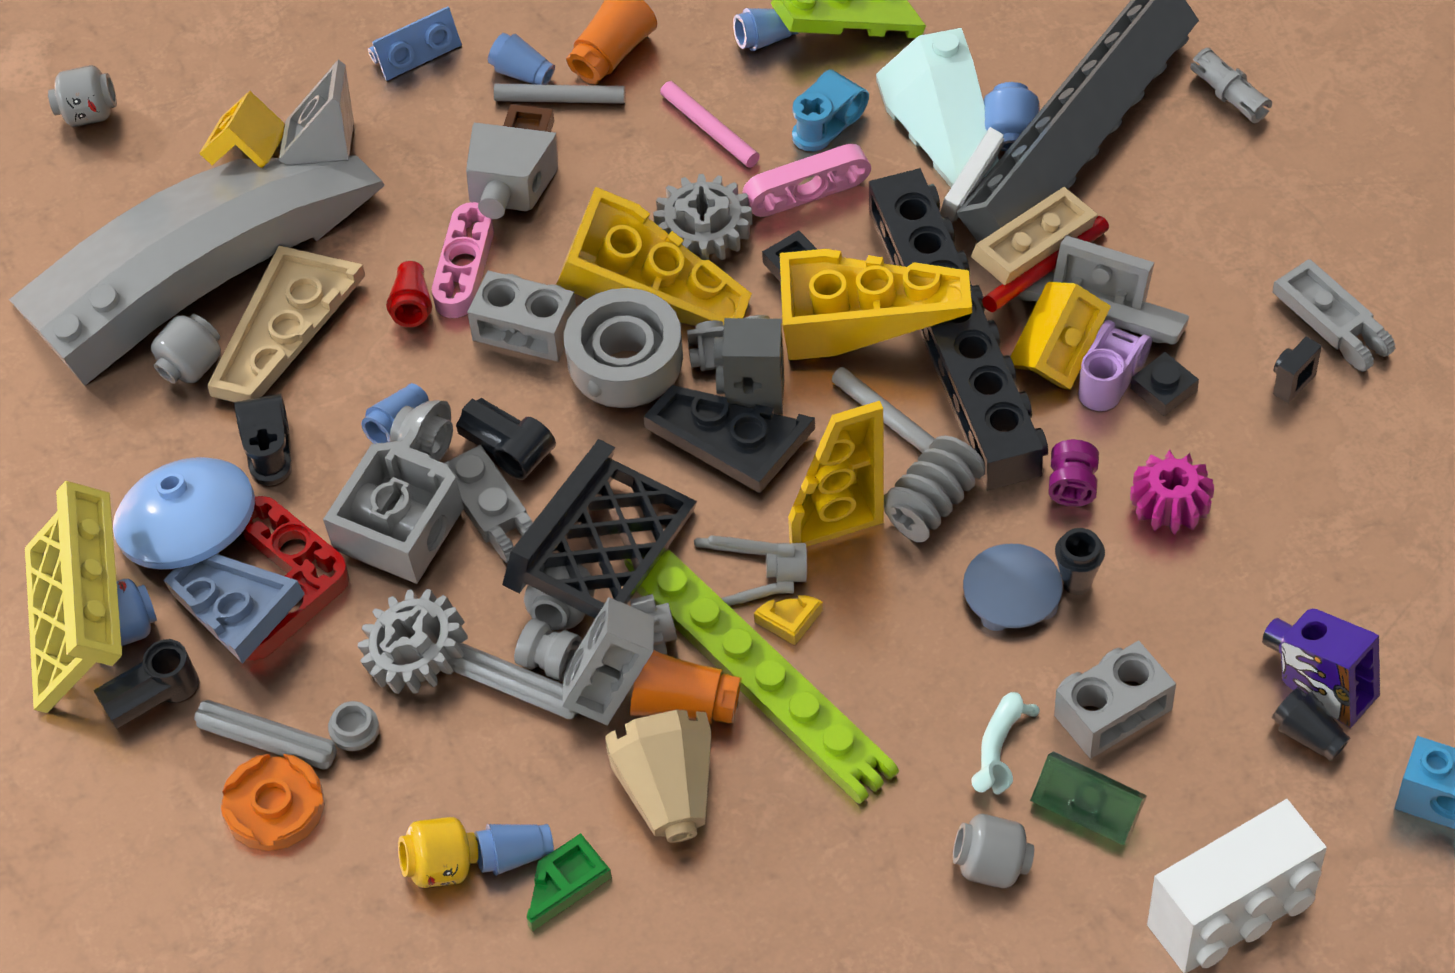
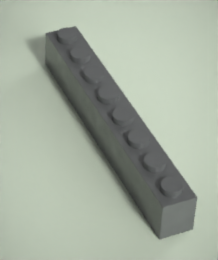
M1130 0L956 212L977 242L988 237L1063 187L1068 189L1075 183L1077 179L1075 175L1081 167L1099 153L1100 148L1098 146L1107 135L1119 128L1122 124V116L1131 106L1143 98L1145 95L1144 89L1153 78L1159 76L1166 69V61L1174 51H1177L1188 42V34L1199 22V19L1186 0Z

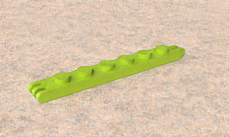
M666 550L637 592L642 597L653 594L656 606L669 603L675 629L716 668L722 669V674L726 673L742 678L740 691L855 802L861 804L869 797L867 790L859 780L874 792L884 785L883 779L874 768L878 769L887 779H892L899 773L897 765L674 553L670 550ZM625 559L624 563L630 572L635 571L631 560Z

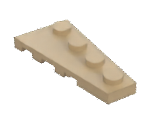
M278 246L207 385L210 396L232 402L262 397L365 277L363 264Z

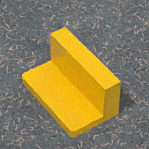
M249 91L221 116L199 154L213 166L236 145L257 166L263 168L270 161L283 137L285 123L257 96Z
M1048 282L1010 356L1015 369L1034 371L1060 388L1071 389L1081 369L1083 357L1094 343L1111 306L1078 284Z

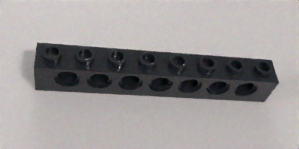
M921 168L869 181V212L892 265L907 267L916 262L968 270L970 277L969 263L964 251L957 252L955 248V234L949 217L942 218L940 214L938 191L934 184H927ZM970 282L971 314L926 327L919 331L967 444L983 458L986 469L985 475L981 478L986 490L989 491L1041 477L1043 456L1048 455V444L1042 428L1035 429L1031 421L1032 408L1027 393L1025 391L1019 392L1016 387V372L1011 357L1009 355L1003 356L1001 353L998 327L993 319L987 321L984 314L985 308L982 303V291L979 285L972 286Z

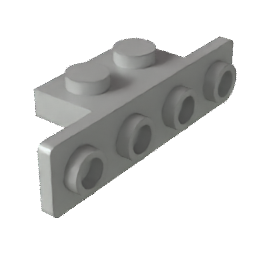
M1067 235L1060 244L1055 273H1048L1016 296L1020 300L1037 302L1048 282L1075 283L1111 306L1104 322L1110 320L1115 323L1117 329L1122 328L1141 335L1145 334L1150 336L1153 342L1176 344L1185 330L1189 316L1146 302L1155 262Z

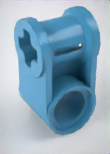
M832 69L825 71L810 88L799 95L793 102L792 113L795 119H797V123L792 130L794 144L802 150L812 152L827 147L845 128L855 123L862 116L869 101V92Z

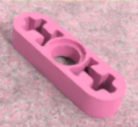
M846 144L757 174L744 185L742 193L748 195L749 207L752 208V213L759 217H766L859 185L869 176L871 164L860 146ZM816 175L809 182L799 185L804 179Z
M477 202L462 204L452 213L434 277L432 295L435 308L439 314L447 318H459L468 314L467 311L480 287L494 235L492 219L481 214L478 209L479 203ZM472 222H476L473 226L472 238L467 237L466 228H469ZM466 253L475 257L472 263L465 266H457L451 262L459 254ZM454 281L459 282L460 292L456 293L454 298L449 299L448 297L453 295Z

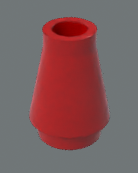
M405 261L398 266L397 276L386 303L387 311L392 320L403 327L421 325L432 311V302L424 278V268L415 261Z

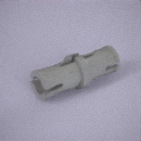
M1211 48L1201 50L1194 57L1193 60L1195 62L1191 63L1190 69L1215 89V95L1221 101L1226 102L1228 100L1252 123L1259 122L1268 114L1269 110L1263 106L1271 108L1272 101L1247 81V75L1239 68L1235 71L1216 55Z

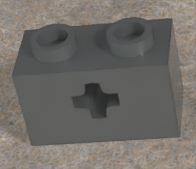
M724 318L723 337L714 338V366H717L716 393L725 394L729 404L755 409L756 404L774 408V414H783L785 376L782 319Z

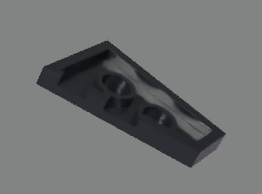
M671 385L644 415V425L646 429L761 493L815 430V417L798 414L797 419L774 414V408L756 404L755 409L729 404L726 397Z

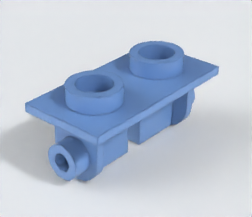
M447 6L372 42L373 46L368 48V52L372 61L375 64H380L384 78L388 81L461 46L462 43L450 8Z

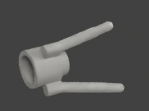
M714 535L694 540L696 547L766 556V578H776V582L721 598L729 606L777 593H794V582H806V543H769Z

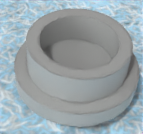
M350 701L341 704L335 709L328 723V731L331 740L337 747L343 750L356 751L366 748L376 739L379 733V721L376 713L370 707L361 702Z

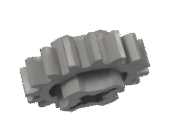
M699 174L696 183H691L686 177L681 178V188L677 189L668 185L666 187L667 198H657L656 200L657 211L653 212L654 223L668 234L671 231L676 233L684 240L682 245L695 255H700L701 260H708L709 254L714 253L719 259L723 260L725 259L726 248L738 252L741 249L740 239H749L750 237L749 225H752V208L749 207L748 195L746 193L738 194V184L735 182L726 187L723 186L722 176L718 175L713 182H706L704 174Z
M412 589L407 590L405 601L398 602L395 597H389L388 604L390 608L385 612L375 608L372 611L377 619L375 624H364L362 626L363 632L369 639L358 643V648L364 655L360 660L379 686L384 687L388 684L394 693L399 694L405 684H407L413 694L418 693L421 682L425 680L433 687L438 685L436 674L442 671L451 675L454 671L449 664L451 658L457 659L464 656V652L457 644L468 639V635L462 628V625L465 623L462 616L452 606L446 596L442 595L437 599L429 589L425 590L420 599H418Z

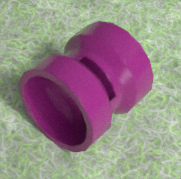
M1070 439L1061 441L1052 448L1050 466L1054 472L1050 475L1048 492L1052 500L1065 506L1077 507L1087 505L1096 498L1097 478L1094 474L1098 470L1099 451L1093 444L1083 440Z

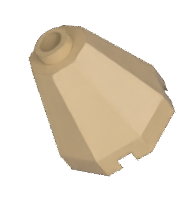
M672 710L625 724L627 735L617 739L615 730L605 735L606 749L611 768L654 836L666 837L670 843L682 842L695 837L698 834L697 828L705 825L711 749V729L707 713L696 711V721L689 720L687 710Z

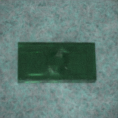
M1053 751L1047 756L1030 801L1124 846L1129 842L1147 795Z

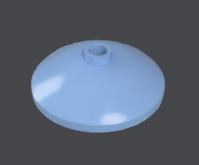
M195 457L165 464L141 478L121 501L113 521L115 540L122 553L129 560L147 568L175 569L199 563L225 549L243 532L254 511V490L246 474L236 465L224 460Z

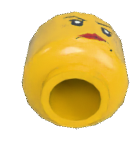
M455 817L412 822L406 835L400 836L398 842V855L402 874L404 877H411L415 885L422 888L462 883L468 875L470 864L477 863L478 844L475 834L473 832L466 833L461 821Z

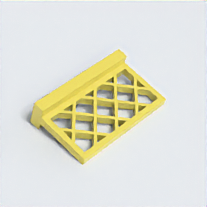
M65 481L56 491L58 511L25 547L34 710L48 713L96 662L113 666L122 656L110 492L70 481Z

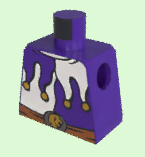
M1315 608L1307 610L1293 626L1279 618L1273 619L1267 626L1263 634L1262 643L1281 654L1282 680L1286 686L1292 690L1299 687L1306 694L1312 691L1331 716L1345 726L1351 728L1380 696L1379 635Z

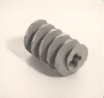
M946 435L937 437L929 445V449H926L918 457V462H914L907 469L906 475H902L896 481L895 487L891 488L884 495V510L891 523L907 538L915 542H925L930 537L929 529L935 530L939 527L941 517H947L953 511L952 504L961 502L964 498V491H970L975 486V478L980 479L985 475L986 466L983 458L971 446L955 437Z

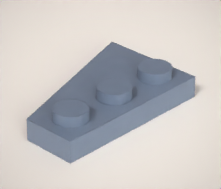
M218 554L190 566L175 568L164 579L171 594L242 664L305 595L297 580Z

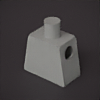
M474 122L466 167L469 201L479 203L478 209L481 214L491 219L502 217L506 209L521 211L532 209L558 169L556 133Z

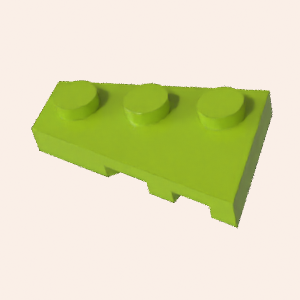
M908 0L771 1L772 7L790 32L841 35L845 28L867 29L869 36L885 37L886 30L906 31L907 38H917L924 34L926 27Z

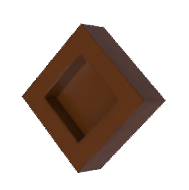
M510 104L503 126L551 132L554 124L553 109Z

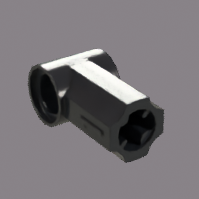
M472 398L463 407L461 416L456 423L459 435L477 446L481 445L484 450L494 456L498 465L506 473L518 480L527 478L556 446L553 434L537 419L525 417L520 421L483 398L478 400Z
M163 639L155 642L146 650L143 662L93 691L117 729L163 701L176 703L188 699L198 688L199 677L185 647L173 639ZM175 669L173 672L166 674L168 671Z

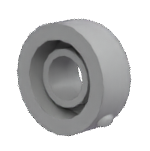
M610 289L584 300L574 309L567 320L564 330V347L568 371L574 384L582 394L592 401L616 408L641 406L661 397L678 378L683 362L680 321L672 307L657 295L640 289ZM621 351L639 352L637 355L629 358H615L611 356Z

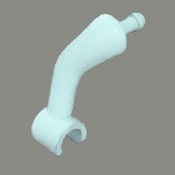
M1010 692L1001 699L985 730L981 745V770L972 777V786L978 792L983 793L992 787L993 792L999 795L1009 788L1013 782L1011 770L1005 763L1001 762L1003 743L1010 728L1021 717V714L1035 717L1040 712L1036 704H1023V699L1017 692Z

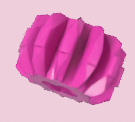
M1169 450L1164 460L1151 454L1146 461V466H1138L1134 473V485L1131 487L1130 500L1132 505L1137 506L1136 514L1138 515V520L1152 519L1151 525L1154 532L1162 525L1170 527L1175 535L1180 529L1181 524L1194 530L1199 522V518H1207V514L1211 510V498L1214 495L1213 479L1207 478L1206 464L1192 465L1193 460L1190 453L1182 459H1176L1171 450Z

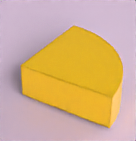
M798 595V599H785L777 602L773 599L760 606L754 612V622L789 643L796 645L822 613L823 601L806 595Z

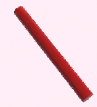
M1097 216L1093 227L1076 238L1092 243L1108 231V221L1102 216ZM1059 250L1008 284H1001L985 295L982 299L984 308L989 312L997 311L1054 270Z

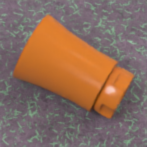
M604 0L587 28L574 42V48L566 58L571 71L589 84H598L604 76L611 74L618 64L642 40L656 30L658 23L654 12L644 0Z
M653 650V653L634 682L630 716H650L672 710H687L689 720L696 721L697 711L707 713L709 724H712L713 720L719 723L720 721L733 723L742 678L726 673L722 674V669L684 661Z

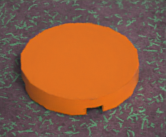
M270 754L259 755L239 765L226 780L222 791L224 795L221 804L222 816L233 837L249 848L265 851L289 848L305 839L319 823L325 806L320 779L311 765L294 755L283 754L284 757H270Z

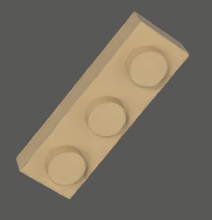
M1063 187L978 242L971 257L1002 284L1006 285L1059 250L1060 244L1066 235L1076 238L1093 227L1098 214L1067 188Z

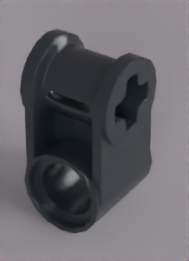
M282 394L234 402L239 434L243 449L247 455L252 479L258 484L265 486L283 482L292 472V462L288 442L289 426Z

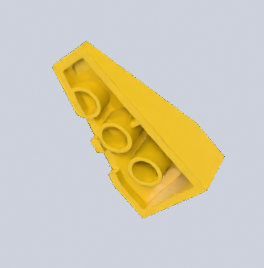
M595 187L556 285L566 290L574 291V294L586 299L610 289L632 288L644 290L665 300L676 312L681 323L694 326L701 322L713 320L722 321L724 325V318L744 317L752 294L710 260H701L682 245L684 240L673 231L668 234L649 219L650 213L639 204Z
M832 249L780 253L782 323L789 360L837 356L972 313L968 270L916 262L907 267L884 264L883 257L868 255L866 261L842 257L841 251Z
M880 400L831 416L788 516L789 543H806V547L884 523L883 406Z

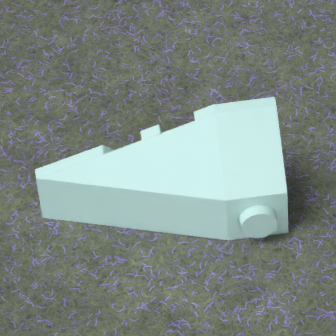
M962 28L918 36L876 74V81L886 112L894 121L898 119L908 130L909 139L916 147L921 146L933 160V167L950 187L953 186L987 132L985 129V105L974 62ZM997 156V158L995 159V161H994V163L992 164V166L990 167V169L988 170L987 174L992 170V168H993V167L996 165V163L999 161L998 156Z

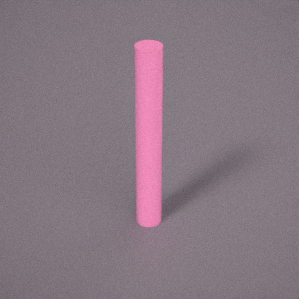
M668 81L662 86L660 94L745 166L751 168L758 162L760 158L758 152L674 82Z

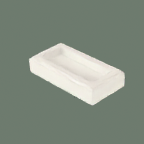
M991 127L988 129L944 198L940 211L942 217H949L952 223L957 221L959 216L956 212L978 187L999 155L1004 141L1002 133Z

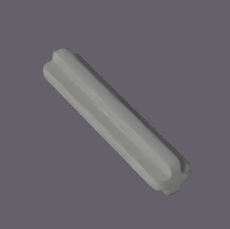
M462 642L457 643L464 652V656L457 659L451 658L449 661L454 672L566 719H574L578 713L562 707L563 684Z
M211 700L202 701L195 713L194 720L196 721V726L200 729L281 756L283 754L294 755L309 765L320 769H328L337 753L335 743L332 740Z

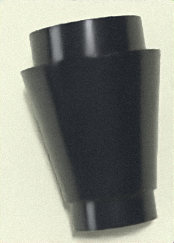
M1071 529L1058 540L1055 546V556L1062 578V585L1068 593L1073 595L1087 593L1105 557L1103 543L1089 529Z
M1299 687L1286 697L1272 715V719L1280 725L1278 728L1280 732L1321 756L1324 755L1329 761H1332L1351 739L1344 733L1341 726L1311 691L1306 694Z

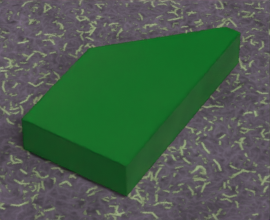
M581 833L538 861L534 878L533 896L526 917L528 926L532 931L612 878L611 869Z

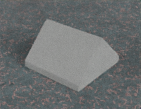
M339 59L286 119L279 161L285 165L349 160L354 118L346 65Z

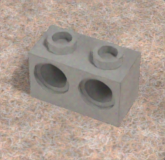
M488 270L467 311L472 340L559 362L565 349V326L568 318L576 309L574 291L566 290L561 286L554 284L546 285L522 279L514 274L505 275Z
M608 597L564 670L562 707L608 725L653 653L654 616Z
M1138 640L1125 649H1113L1101 659L1098 665L1083 674L1076 672L1065 678L1056 689L1054 716L1086 755L1092 759L1173 709L1176 683ZM1134 681L1141 685L1129 686L1123 682ZM1095 706L1100 710L1089 711L1082 707Z

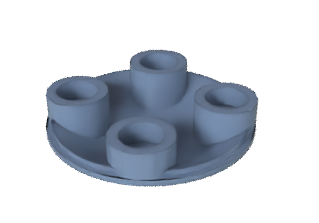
M1001 544L984 550L971 561L964 574L963 591L970 608L981 617L982 624L989 630L1001 631L1005 628L1031 626L1042 620L1052 618L1058 610V603L1062 595V578L1055 563L1043 552L1022 544Z

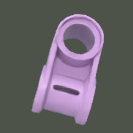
M1106 320L1098 331L1094 343L1082 360L1078 390L1079 400L1082 404L1095 411H1107L1114 408L1131 383L1132 376L1138 373L1144 366L1151 348L1152 338L1145 334L1137 337L1117 329L1114 322Z

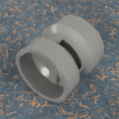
M533 618L525 625L519 636L514 660L517 665L529 670L539 667L545 671L546 676L563 682L564 670L582 640L579 635L566 630L560 633L552 632L551 626L548 623Z

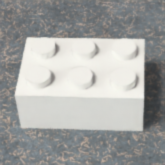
M1285 799L1155 875L1147 926L1183 973H1188L1200 965L1202 968H1209L1227 954L1228 948L1243 939L1246 942L1255 941L1270 929L1272 922L1287 913L1290 916H1296L1305 911L1314 902L1327 847L1290 801Z

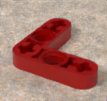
M266 496L255 497L252 517L242 534L249 543L286 572L285 577L297 580L305 595L301 598L303 602L299 609L289 612L246 659L251 661L264 659L273 653L346 589L349 582V574L343 556L277 501ZM259 517L265 520L269 517L274 532L271 534L269 527L261 521L253 523V519ZM301 539L306 542L304 549L297 554L288 555L280 551L283 544L289 540ZM316 560L317 566L321 568L324 572L329 573L334 570V575L328 577L327 575L323 574L318 577L316 568L314 564H312V562Z

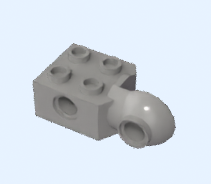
M433 400L424 402L416 408L410 406L403 407L393 421L390 431V442L371 444L323 518L331 545L338 552L413 583H418L464 509L455 475L447 464L439 461L447 452L453 436L451 407L447 401Z

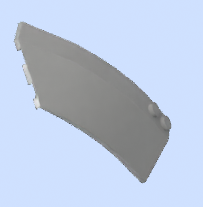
M349 156V160L294 165H285L279 161V158H271L263 168L257 166L251 159H237L187 178L154 194L116 217L75 246L9 300L85 386L153 330L192 302L232 277L273 256L278 246L290 248L310 238L318 241L385 185L358 156Z

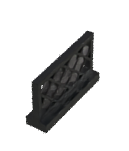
M598 439L511 550L502 585L520 594L528 584L596 619L605 603L591 597L588 590L609 588L613 599L628 604L694 512L697 501L613 460L615 447ZM615 479L631 487L634 493L614 495L609 484ZM665 504L678 512L673 515L657 516L652 505ZM640 506L644 518L625 519L620 509ZM609 510L613 521L593 523L588 511ZM651 530L656 541L654 543L636 544L631 532ZM619 534L624 546L604 548L599 536ZM587 537L592 549L571 551L567 539ZM631 560L635 569L632 572L615 573L610 561ZM598 562L603 575L582 577L577 566L578 564ZM565 566L570 578L557 580L543 573L545 568Z

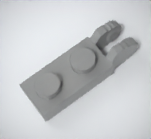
M1308 259L1274 282L1272 292L1334 348H1340L1344 359L1350 365H1353L1354 368H1357L1358 371L1361 370L1363 372L1373 366L1374 358L1372 357L1373 354L1370 353V349L1375 350L1376 354L1378 353L1383 357L1388 356L1396 349L1394 339L1391 337L1392 335L1373 319L1374 315L1311 259ZM1359 334H1362V337H1363V339H1364L1366 345H1367L1370 349H1368L1366 346H1364L1363 343H1362L1356 336H1358Z
M479 445L445 462V464L448 465L457 479L464 506L463 510L485 542L490 541L503 561L507 563L514 546L505 533L516 528L521 536H523L533 522L527 514V510L483 447Z

